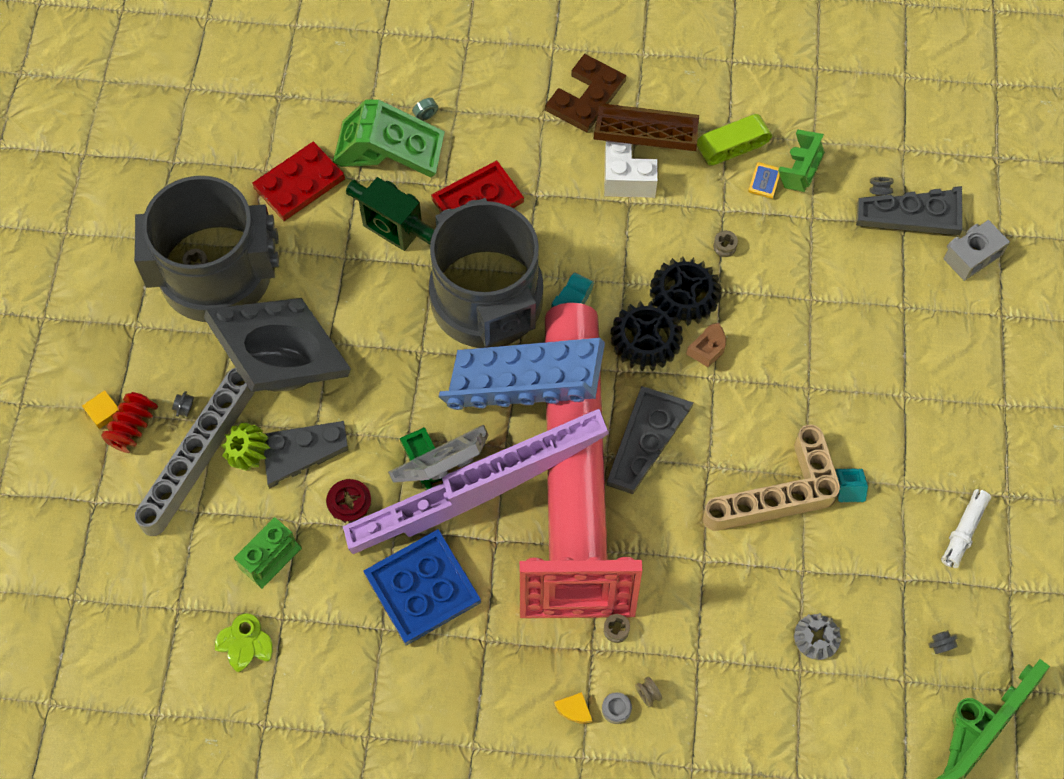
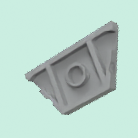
M482 425L388 473L393 483L429 480L431 478L433 480L440 479L448 474L447 470L455 466L463 467L473 462V457L480 454L489 434L485 425Z

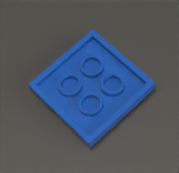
M439 529L363 571L405 646L481 603L480 597Z

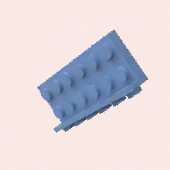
M601 338L457 350L449 391H440L439 398L449 408L454 410H461L463 407L486 408V406L491 405L508 407L510 404L533 405L536 402L556 404L559 401L582 402L584 399H595L605 342Z

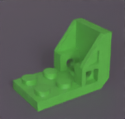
M364 100L342 121L333 163L341 167L378 165L388 157L426 176L433 177L437 171L445 131L381 100Z

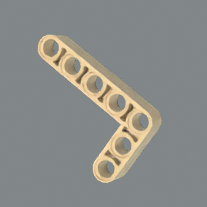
M812 424L805 425L800 429L794 447L804 479L710 499L706 504L703 514L704 525L710 530L719 531L830 507L839 493L840 485L821 429ZM803 438H809L813 440L815 444H807L806 442H804ZM811 463H818L823 469H814ZM819 488L829 490L831 495H823ZM792 494H800L804 500L797 501L792 497ZM764 500H774L777 506H768ZM746 505L750 512H742L737 506ZM710 511H720L723 517L715 518L710 514Z

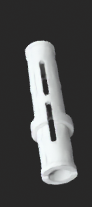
M974 490L958 527L950 534V543L941 558L942 563L946 566L952 567L954 562L953 568H958L966 549L971 547L973 543L971 538L985 508L991 500L990 494L986 491Z

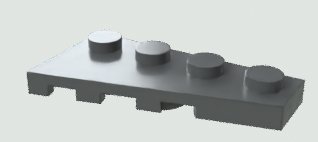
M641 386L606 486L634 494L692 409L693 402Z

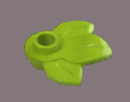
M244 613L237 616L232 626L222 629L215 640V650L219 652L228 651L229 663L236 672L244 670L253 660V657L263 661H270L272 657L273 647L271 638L261 630V623L253 614ZM245 622L251 626L250 632L247 634L241 631V626Z

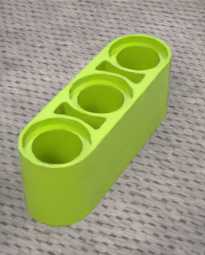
M753 114L703 134L697 140V147L707 164L713 166L764 146L771 140L772 133L759 114Z

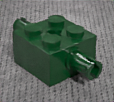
M376 177L368 188L356 180H352L349 183L346 194L359 201L362 223L365 228L403 251L409 247L416 237L427 242L429 245L431 244L435 229L422 222L420 202L415 196L403 193L392 182H385L379 177Z

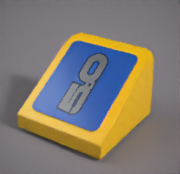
M757 162L748 192L773 199L780 177L779 168Z

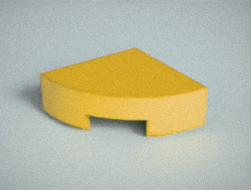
M582 692L554 702L558 713L566 719L579 724L592 722Z

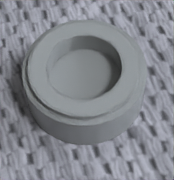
M616 692L609 694L604 699L602 714L608 722L621 724L630 717L632 704L626 695Z

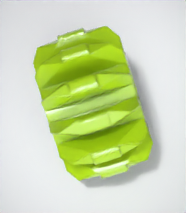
M240 423L239 426L231 427V434H224L227 441L221 445L226 449L222 456L228 460L230 466L250 471L252 467H259L260 459H266L264 452L270 447L265 443L269 437L263 433L259 426Z

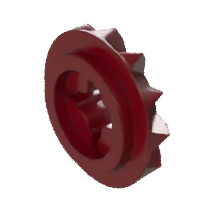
M345 479L337 482L330 488L326 497V505L334 519L337 518L344 523L356 521L363 515H367V511L371 506V494L362 482L355 479ZM345 492H347L351 499H357L353 501L354 506L352 510L348 508L347 504L342 505L345 502Z

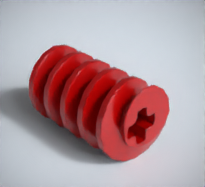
M136 392L125 394L124 402L118 406L119 412H115L112 416L114 421L109 422L107 425L109 431H103L101 435L108 445L128 454L130 452L126 448L127 445L132 447L137 445L132 436L141 438L143 435L137 428H147L148 426L142 420L143 417L147 419H152L153 417L148 409H158V405Z

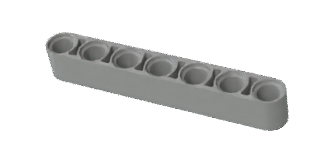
M236 367L227 373L137 508L135 520L146 535L157 536L165 530L226 437L224 434H228L253 396L254 392L250 391L246 383L242 386H235L238 382L244 381L238 374ZM225 403H232L227 408H221V406ZM210 425H217L214 430H206ZM202 447L200 452L191 453L194 448ZM180 470H187L183 476H176ZM172 493L168 499L160 500L163 494ZM157 516L152 523H145L148 517Z

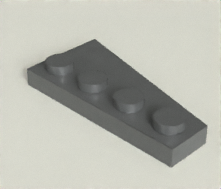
M962 186L953 187L952 190L946 191L933 189L929 193L921 194L907 192L903 196L893 197L890 194L859 198L857 202L856 226L960 235L962 232Z

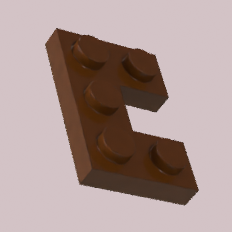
M584 53L571 70V76L589 85V87L580 99L558 88L546 103L545 111L588 133L597 121L599 103L609 104L625 83L626 75Z

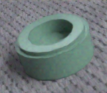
M426 98L418 102L412 112L416 118L424 121L436 114L438 105L433 98Z

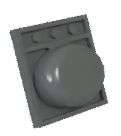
M302 298L212 308L205 311L204 319L251 392L262 390L273 392L291 391L301 388L307 383L349 376L351 368Z

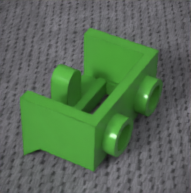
M798 129L796 136L800 148L793 147L790 150L792 159L796 161L792 169L780 166L778 171L784 188L805 192L806 188H809L825 153L821 142L824 134Z
M274 517L234 557V560L239 569L263 589L302 548L295 541L293 533Z

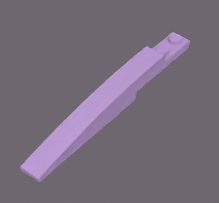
M600 409L453 471L442 477V484L343 526L349 551L355 554L404 532L408 537H411L483 504L559 464L609 434Z

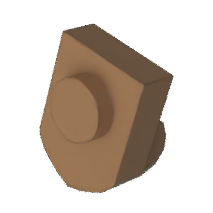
M720 323L709 325L688 346L686 355L706 367H710L724 353L726 347V336Z

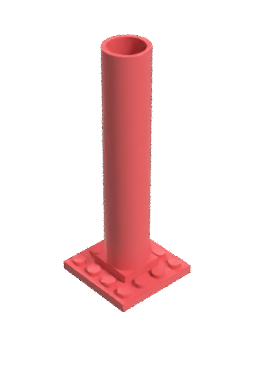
M581 303L560 304L552 307L545 315V342L599 338L597 311L588 305ZM601 372L595 399H584L582 402L559 401L556 404L546 402L547 431L597 409H600L602 414ZM603 438L547 470L549 561H544L541 558H529L526 561H519L520 618H604L613 614H621L625 617H635L642 577V560H634L632 557L608 560L604 451Z

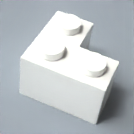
M606 141L604 196L655 198L657 159H632V144Z

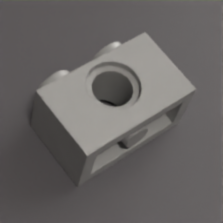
M987 220L981 225L975 224L961 239L959 237L954 238L947 245L948 250L944 260L965 281L1002 256L1010 241Z

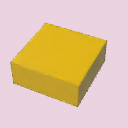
M105 390L82 405L98 429L111 422L113 414L119 412L117 405Z

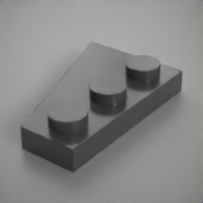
M344 421L265 433L269 437L265 444L270 447L264 452L268 487L270 489L278 485L279 481L289 476L294 477L300 474L302 470L314 464L319 465L347 451L348 443Z

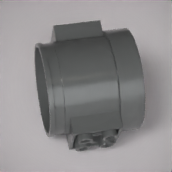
M191 176L179 179L161 189L150 201L144 214H135L134 262L146 288L160 287L168 304L179 314L189 319L206 322L204 319L206 309L258 303L265 294L270 279L275 278V268L279 267L278 251H275V244L279 243L273 214L269 215L266 204L249 206L243 194L225 180L212 176ZM218 227L243 232L238 244L229 253L215 261L200 265H185L167 259L178 243L195 232Z
M486 198L472 200L463 206L455 209H446L440 214L435 215L436 229L430 244L432 271L429 279V295L434 318L441 329L454 340L476 348L505 346L517 341L529 331L536 329V321L540 316L543 305V277L538 265L539 245L537 235L528 219L514 208L497 202H489ZM480 252H495L510 256L528 269L514 284L492 292H476L464 289L451 282L443 274L451 264L460 258Z

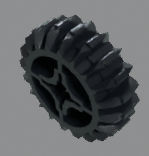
M683 256L680 258V262L672 258L669 265L663 263L661 269L655 271L654 278L651 280L649 294L650 298H653V307H658L662 304V311L665 312L670 309L671 315L669 317H678L679 323L681 320H685L687 326L691 324V320L699 324L702 317L708 319L711 312L716 311L717 304L720 302L721 284H718V275H712V267L705 269L704 261L696 264L694 257L690 262H686ZM675 280V285L665 291L664 287L670 281ZM705 291V298L697 303L696 297Z
M640 300L637 308L630 304L627 311L622 309L619 312V317H615L613 321L614 326L611 328L610 334L612 336L611 344L615 346V355L622 354V363L630 360L629 366L631 368L636 364L640 365L641 371L645 369V366H649L653 371L656 368V364L663 368L666 365V361L672 362L674 354L680 352L679 345L683 341L681 335L683 329L682 326L678 325V317H669L671 315L670 309L664 312L662 311V304L656 308L653 307L652 301L648 303V306H644ZM627 329L631 330L634 336L632 343L626 338L625 332ZM661 329L667 335L668 340L666 343L661 340L662 337L659 335Z

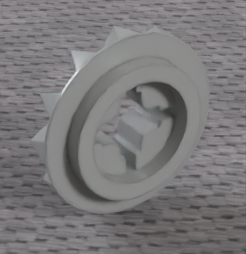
M821 613L808 614L798 622L794 632V640L798 649L805 656L815 660L827 659L834 655L842 640L840 627L836 626L832 618L823 616ZM824 628L822 637L825 641L820 639L812 645L811 642L814 634L811 631L817 632L819 629Z

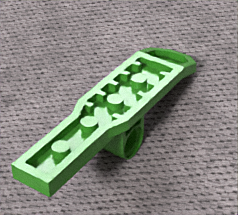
M1041 659L1038 660L1034 667L1028 664L1018 677L1022 682L1017 688L1011 686L1001 699L1005 704L996 714L974 698H965L958 703L952 718L954 731L949 748L948 763L943 774L936 779L966 778L1044 678L1050 667ZM969 711L974 715L975 720L965 719L961 712Z

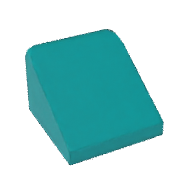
M835 469L840 485L837 495L838 501L865 502L868 484L863 469Z

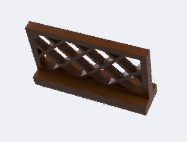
M599 103L593 139L696 151L699 115Z

